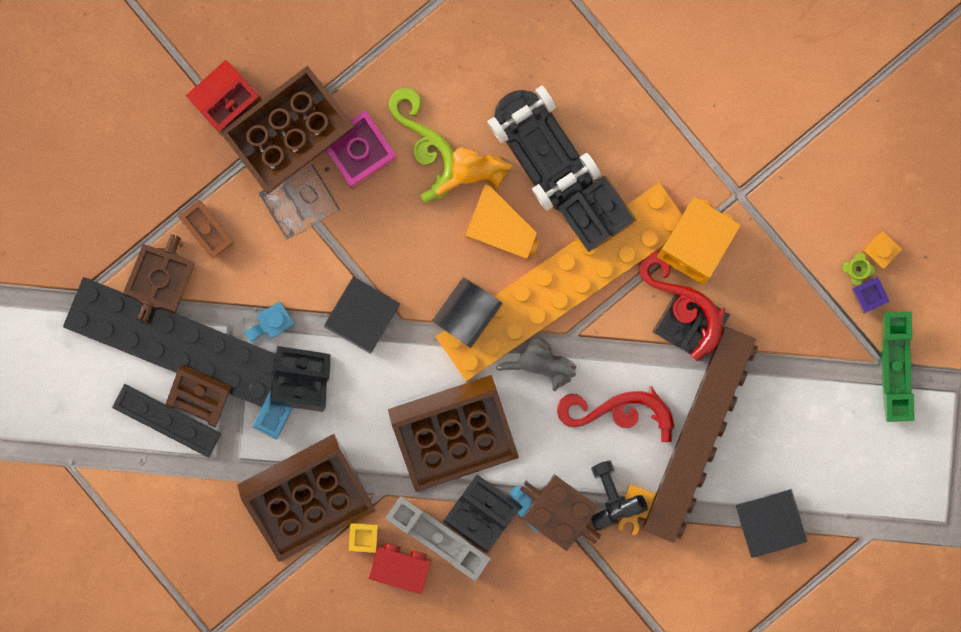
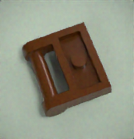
M181 364L165 405L172 409L174 407L208 421V425L216 428L222 416L231 386ZM179 396H183V397H185V398H187V399H189V400H191V401H194V402H196V403H198V404H200V405H202V406H205V407L211 409L212 411H209V410H207V409H205V408H203V407H200V406H198V405H196V404H194V403H192V402H189V401H187V400H185V399H183V398H181V397H179Z

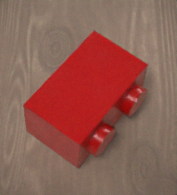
M386 542L384 547L379 545L369 579L422 594L432 561L426 559L427 554L411 550V554L400 551V546Z

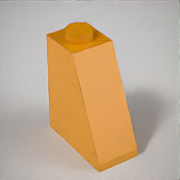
M485 184L466 233V238L527 260L529 255L534 256L540 242L535 240L537 233L491 186Z

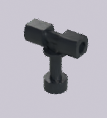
M611 460L591 467L594 478H601L609 500L604 503L606 509L594 514L591 518L596 531H602L618 524V519L623 517L630 518L648 511L643 495H636L627 500L625 496L619 497L611 474L615 472Z

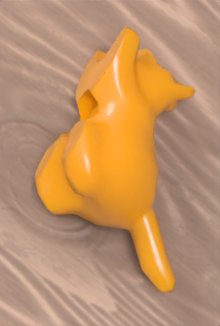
M458 148L452 155L454 160L452 167L453 178L441 184L436 194L442 195L460 184H471L480 180H488L490 185L499 190L500 183L508 173L506 170H511L513 165L505 162L504 158L498 155L488 154L482 157L470 148Z

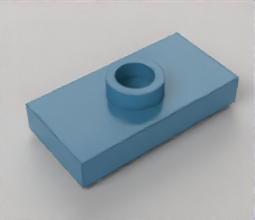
M269 392L251 428L277 440L291 413L292 407L271 405Z

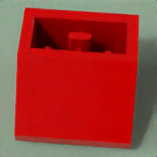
M227 60L221 63L185 95L221 136L223 135L220 132L262 100Z

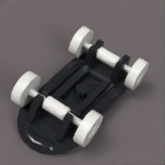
M541 85L535 89L536 94L526 90H518L506 94L497 104L494 117L489 119L487 123L501 144L507 143L535 187L532 188L535 197L547 212L551 208L559 210L558 207L579 191L583 192L591 186L593 179L595 180L600 177L601 173L588 153L582 156L579 155L551 113L557 107L547 90Z

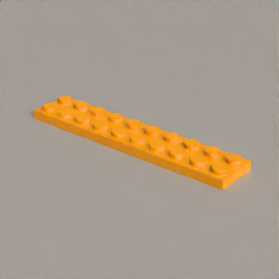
M660 182L627 204L637 221L591 252L587 251L578 238L493 296L503 304L471 348L445 330L435 336L465 381L477 375L648 257L652 252L665 245L682 214Z

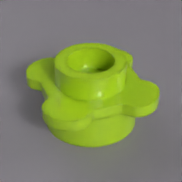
M863 253L855 254L853 260L842 265L843 272L848 273L854 285H861L863 279L873 276L875 273L874 266L870 265ZM856 267H860L861 271H856Z

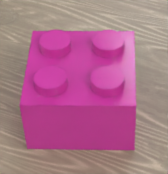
M366 110L350 120L356 128L326 150L352 189L397 160L395 153Z

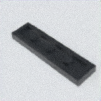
M125 383L112 406L113 409L210 458L222 435L221 432L174 408L166 406L163 402Z

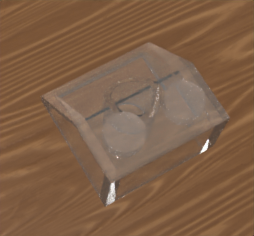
M313 163L303 167L268 195L264 190L258 193L286 240L307 231L340 210Z

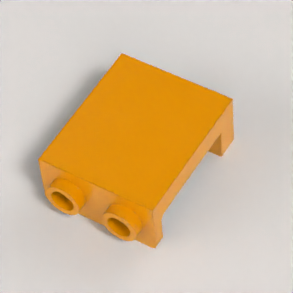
M693 197L657 258L699 284L704 285L711 277L741 225L731 215L720 213L712 208L708 201Z

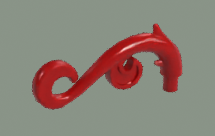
M652 252L640 262L639 273L643 281L658 290L680 296L673 306L674 315L680 322L684 324L692 323L697 319L698 309H688V304L691 302L697 304L707 317V331L702 329L703 338L698 342L699 346L690 354L698 362L707 353L710 355L719 344L726 309L723 307L718 311L715 304L707 296L691 287L654 280L649 273L651 266L654 264L661 265L663 269L662 278L669 277L671 266L657 258L659 252Z
M653 386L649 387V393L630 391L616 395L582 419H572L569 416V408L572 405L581 406L583 411L588 409L587 402L578 394L565 395L557 405L558 418L568 427L587 425L612 411V418L616 425L621 428H631L639 421V414L634 407H631L630 412L625 414L623 407L627 404H641L650 408L655 413V415H651V418L658 422V429H661V442H672V429H675L673 414L670 408L658 396Z

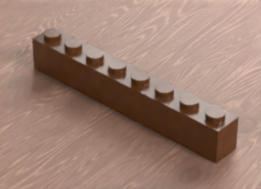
M727 326L722 328L721 339L713 350L655 494L647 519H645L642 526L643 531L673 543L676 538L681 539L686 528V524L683 523L686 513L691 514L697 500L693 497L697 487L701 488L706 479L707 473L703 472L706 463H711L716 454L717 447H714L717 436L722 437L726 429L727 422L724 421L727 411H733L738 398L734 396L737 386L742 387L748 372L744 370L747 361H753L758 349V346L754 345L756 338Z

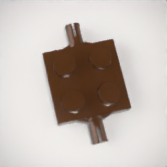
M170 234L166 248H154L143 244L123 292L124 296L137 300L142 304L137 317L138 321L142 322L143 320V323H148L153 309H162L176 314L195 266V262L182 258L176 253L181 240L177 235L175 238L174 234Z
M555 474L539 490L527 480L523 482L531 491L522 485L519 490L532 498L530 507L522 516L524 521L565 551L581 535L593 544L597 543V540L590 534L597 539H600L601 534L588 525L590 519L599 508L598 505Z

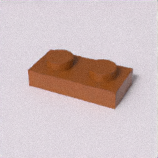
M197 200L178 216L212 259L216 258L234 243L201 200Z

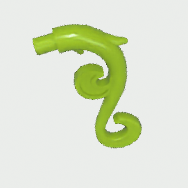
M401 88L391 95L389 110L399 123L423 136L414 146L416 161L421 165L434 163L437 153H429L428 147L434 146L440 151L444 161L442 176L437 174L436 183L431 185L432 189L420 195L424 203L427 204L436 198L438 200L443 198L451 191L449 190L442 195L436 194L441 184L453 178L452 167L454 160L452 155L454 151L445 138L436 131L400 114L398 104L401 101L411 102L412 111L409 114L413 117L418 114L421 107V98L415 90Z

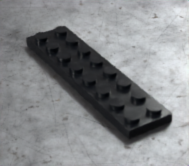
M86 277L82 278L63 328L175 373L183 364L231 386L230 395L262 407L271 390L275 353L162 309H153L148 323H143V320L142 322L137 320L142 308L140 302L124 296L121 291Z

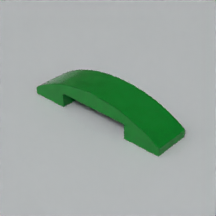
M911 311L883 312L881 362L886 422L915 421L914 394L911 388Z

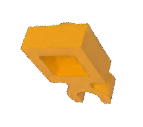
M629 484L625 494L626 500L636 495H643L648 511L634 517L621 518L618 523V529L622 530L626 522H631L633 524L631 534L636 535L639 531L638 517L647 519L656 493Z

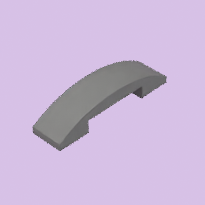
M402 496L399 497L385 518L400 530L447 560L474 581L477 580L491 560L489 556Z

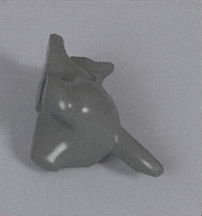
M532 338L528 341L527 347L521 353L518 361L503 362L497 365L496 370L523 369L530 373L547 376L551 380L552 390L555 392L559 387L571 382V377L576 376L575 369L577 366L566 357L553 355L550 344L546 340Z

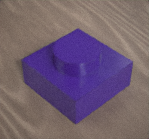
M878 277L852 288L863 313L890 302Z

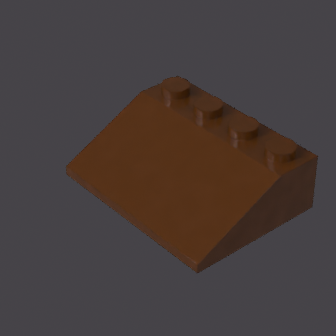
M307 65L220 133L268 195L356 127Z
M492 375L388 409L391 425L415 492L519 458Z
M335 434L237 484L241 501L278 562L350 525V523H354L375 512L371 500Z

